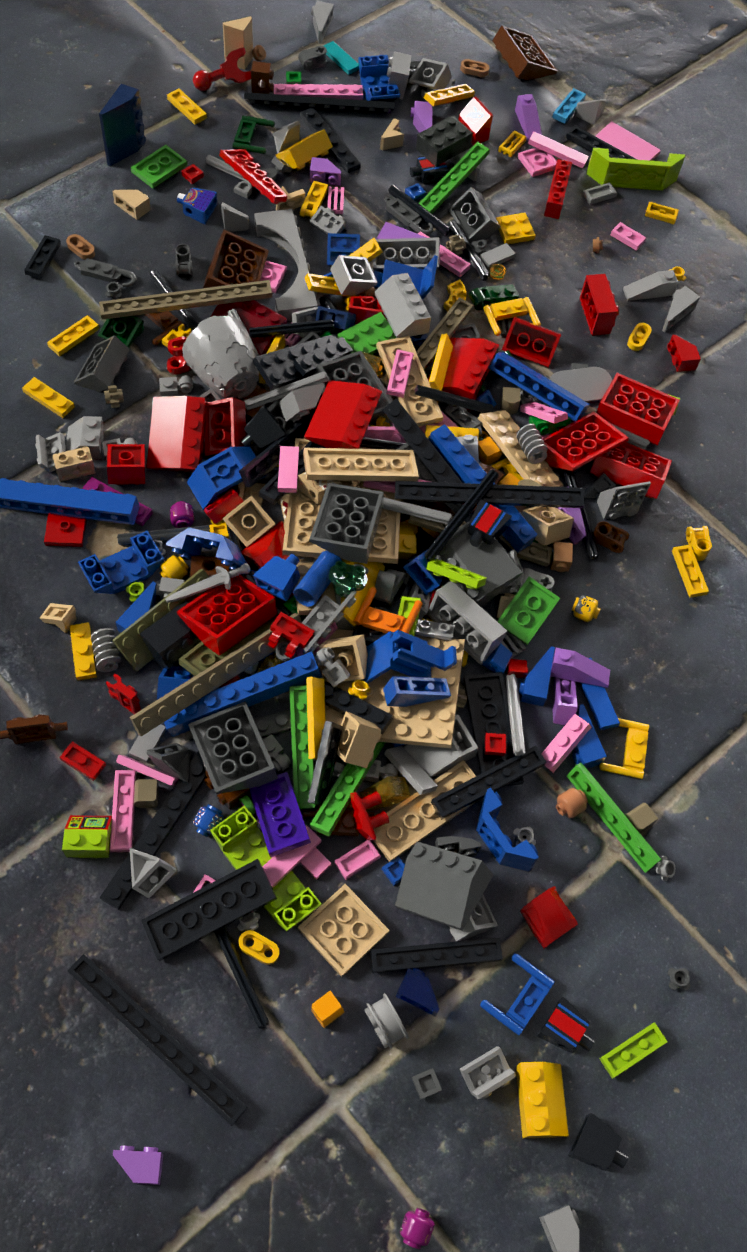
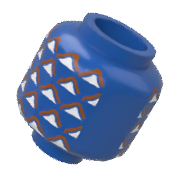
M210 804L207 807L202 806L193 820V824L198 827L196 832L206 837L208 834H211L210 830L224 820L223 811Z

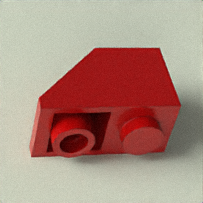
M672 335L667 349L671 353L672 363L675 365L677 372L696 370L701 360L697 347L677 335Z

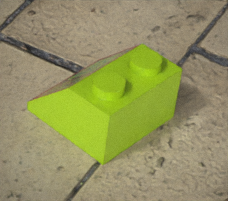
M70 815L64 829L62 851L65 856L109 858L112 816Z

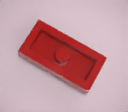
M73 741L59 757L61 761L92 781L97 778L106 766L103 760Z

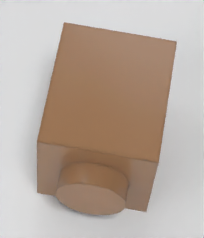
M554 541L550 570L569 572L572 565L573 543Z

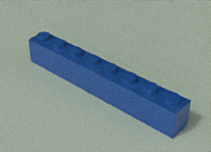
M444 424L431 432L428 438L461 482L480 484L487 473L449 428ZM492 505L512 516L509 528L502 535L515 551L519 553L531 545L538 534L520 512L512 505Z
M6 478L0 479V508L45 514L51 513L131 525L135 524L140 508L137 497L131 494H117L94 489L85 490L77 487L69 488L60 485L29 483L22 480L13 481Z
M312 651L211 691L164 722L166 730L175 737L190 731L188 724L244 701L250 707L290 691L289 687L307 684V677L322 678Z

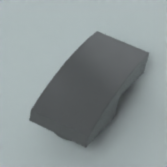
M438 837L435 847L451 852L457 848L458 854L472 857L479 852L481 842L464 837Z

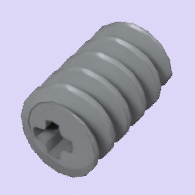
M534 424L523 426L518 431L516 438L525 456L531 464L544 461L547 458V446L542 440L541 435H539V431Z
M111 628L99 629L91 634L93 653L97 663L96 668L100 672L116 670L119 667L118 663L121 661V658L118 656L119 650L112 641L115 638V630Z

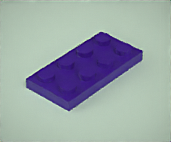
M287 772L277 775L278 779L269 783L249 788L270 857L311 843Z

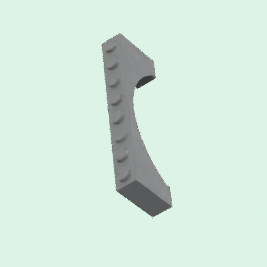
M292 209L254 213L257 237L267 238L282 246L289 252L297 264L298 274L294 283L282 296L275 298V311L287 318V321H292V313L320 306L319 300H316L317 292L309 291L305 281V276L307 273H310V264L306 263L307 253L303 251L304 242L303 239H300L301 232L300 227H297V216L293 214Z

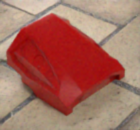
M555 886L534 898L520 910L531 932L544 949L578 925L575 917L556 891Z

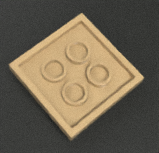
M346 884L298 926V930L341 977L390 931Z

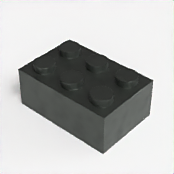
M452 115L418 133L416 150L436 167L469 149L473 133Z

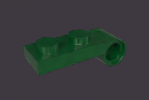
M509 284L475 288L469 293V298L476 310H483V307L489 303L518 299L519 294L514 285Z

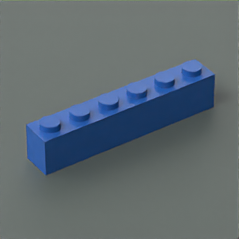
M505 352L497 353L489 367L495 373L552 408L568 413V417L573 421L581 419L590 405Z

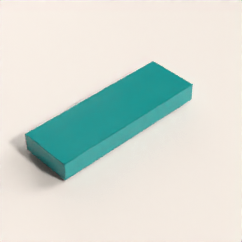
M334 41L323 45L327 49L326 55L348 75L359 70V64Z

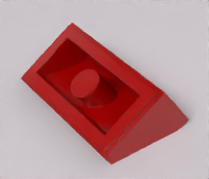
M231 488L203 511L214 524H217L244 501Z

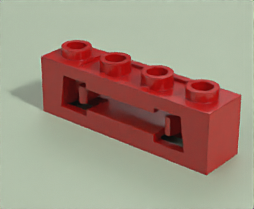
M557 159L544 213L546 217L555 219L560 217L572 166L570 161Z

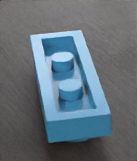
M573 88L554 111L552 118L566 123L576 111L577 103L584 101L586 94Z

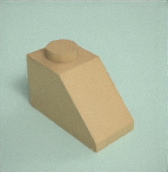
M139 190L112 191L114 204L136 220L151 210L149 197Z

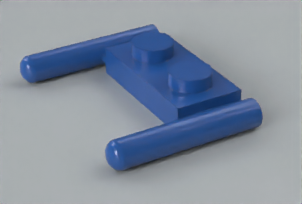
M514 954L512 961L532 976L506 1014L487 1000H482L480 1006L519 1036L555 981L519 954Z

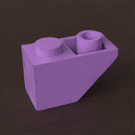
M312 157L310 183L317 181L328 185L341 186V171L328 159Z
M120 1146V1150H113L114 1158L133 1183L160 1185L163 1153L158 1152V1148L144 1147V1151H134V1146Z

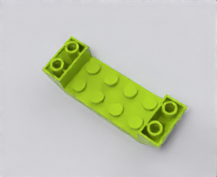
M593 148L587 175L600 185L611 183L613 187L663 191L677 181L685 154L670 153L667 162L609 158V149Z
M245 805L210 830L223 854L236 870L256 859L260 860L263 867L272 858L269 855L263 833L257 827L256 819ZM291 870L273 888L277 900L264 907L284 930L289 931L322 904L310 888H305Z

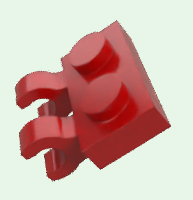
M280 612L270 626V630L273 633L268 638L269 642L267 645L275 649L281 637L287 639L290 643L286 647L284 655L292 659L298 647L305 649L314 636L315 631Z
M114 674L113 677L117 683L111 684L108 681L106 682L111 698L118 700L132 714H136L141 710L137 691L130 685H124L121 677Z

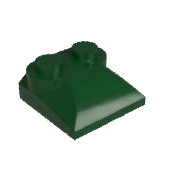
M136 316L106 319L98 336L106 340L115 335L129 348L135 338L143 333L144 321Z

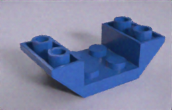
M387 55L358 57L360 81L367 101L396 100L400 97L398 86L388 84L389 77H387L389 59Z
M229 447L197 466L188 479L187 484L203 510L216 501L218 495L243 482L239 470L256 457L250 447Z
M189 527L166 542V546L172 549L171 552L180 555L183 559L191 560V556L200 555L202 547L212 550V547L217 548L216 558L222 561L221 564L229 566L231 570L247 563L238 545L221 534Z
M148 530L131 537V547L100 561L96 554L78 561L94 593L116 594L125 590L127 586L134 582H142L149 579L160 567L161 563L165 560Z
M490 787L487 789L481 803L476 831L499 865L530 871L539 858L538 851L527 840L512 847L510 838L502 833L500 824L496 819L503 805L502 799Z

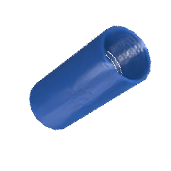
M323 551L294 589L293 593L296 600L304 606H314L342 568L341 558L329 551Z

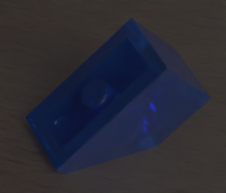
M408 968L396 997L436 1017L439 1006L429 978L425 977V973L419 969L413 968L411 970Z

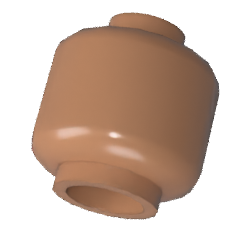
M570 788L558 795L556 809L560 815L574 818L586 810L588 800L581 790Z

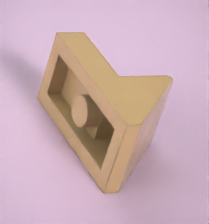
M393 119L381 136V150L403 146L404 134L400 132L399 120Z
M281 187L288 197L286 202L276 204V211L293 210L303 205L305 200L303 189L288 194L285 188Z
M50 603L40 619L44 623L56 624L64 633H67L70 625H73L76 621V609L73 605Z

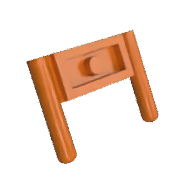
M371 587L353 622L386 634L396 630L409 634L423 605L422 601H415L406 619L404 616L369 607L377 592L376 588Z

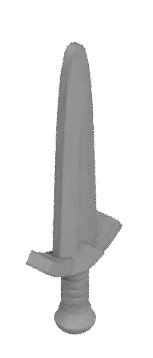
M244 563L241 567L229 572L217 566L215 568L216 575L171 594L166 598V602L184 599L225 584L226 589H230V579L241 574H249L251 571L250 566Z

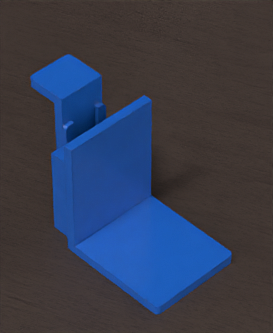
M434 255L423 270L385 260L383 273L373 272L378 282L374 288L378 289L392 275L408 273L423 300L434 287L438 256Z
M400 630L390 631L366 647L368 653L366 678L361 680L368 684L390 669L411 677L431 678V667L446 671L456 665V647L451 646L443 651L428 645V642Z

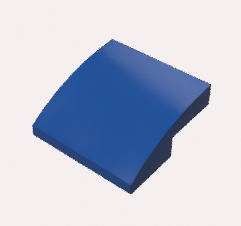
M328 233L327 265H333L339 255L349 256L359 249L360 234Z

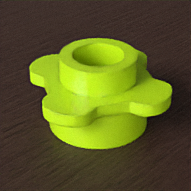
M134 582L126 587V592L129 593V600L131 602H134L145 591L142 582Z

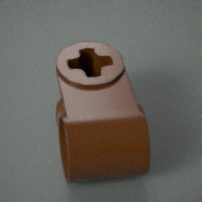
M605 521L599 522L593 531L596 544L602 545L616 553L623 552L624 543L630 536L627 531Z

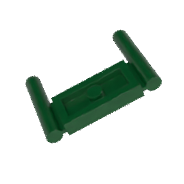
M242 115L232 148L266 154V148L250 144L256 124L274 127L275 122Z

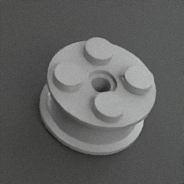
M385 993L381 1000L372 1005L366 1004L368 1008L364 1009L384 1048L389 1046L392 1049V1044L404 1037L409 1039L398 1013Z

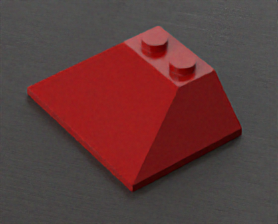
M282 521L241 551L251 568L254 565L259 569L262 568L274 556L284 560L289 557L288 555H283L285 530Z

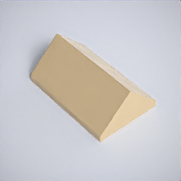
M251 16L223 23L225 60L231 51L244 47L246 54L237 61L238 68L243 70L247 68L253 59Z

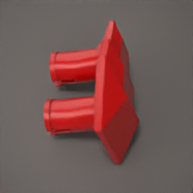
M376 791L361 798L357 792H351L350 796L356 830L366 840H376L374 829L388 824L389 817L385 811L369 817L366 810L382 804L380 794Z

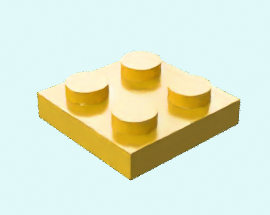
M526 213L496 217L501 226L498 230L504 244L535 240L536 235Z

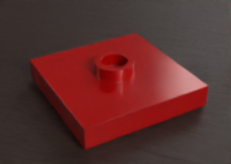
M48 513L44 538L45 546L83 547L87 519Z

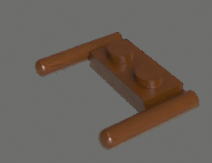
M169 311L145 314L164 331L152 340L155 346L161 343L162 339L172 329L177 332L178 327L182 324Z

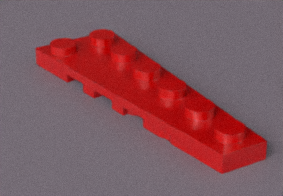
M220 150L219 156L225 163L233 167L253 187L257 188L262 195L270 199V202L279 204L287 201L288 196L272 178L267 177L266 171L260 170L261 166L253 162L254 158L247 150Z

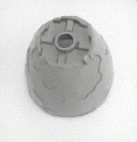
M212 316L201 321L183 344L182 351L185 362L208 388H212L218 395L224 398L238 397L241 399L247 397L257 386L259 371L252 362L256 357L255 348L246 327L238 319L230 316Z

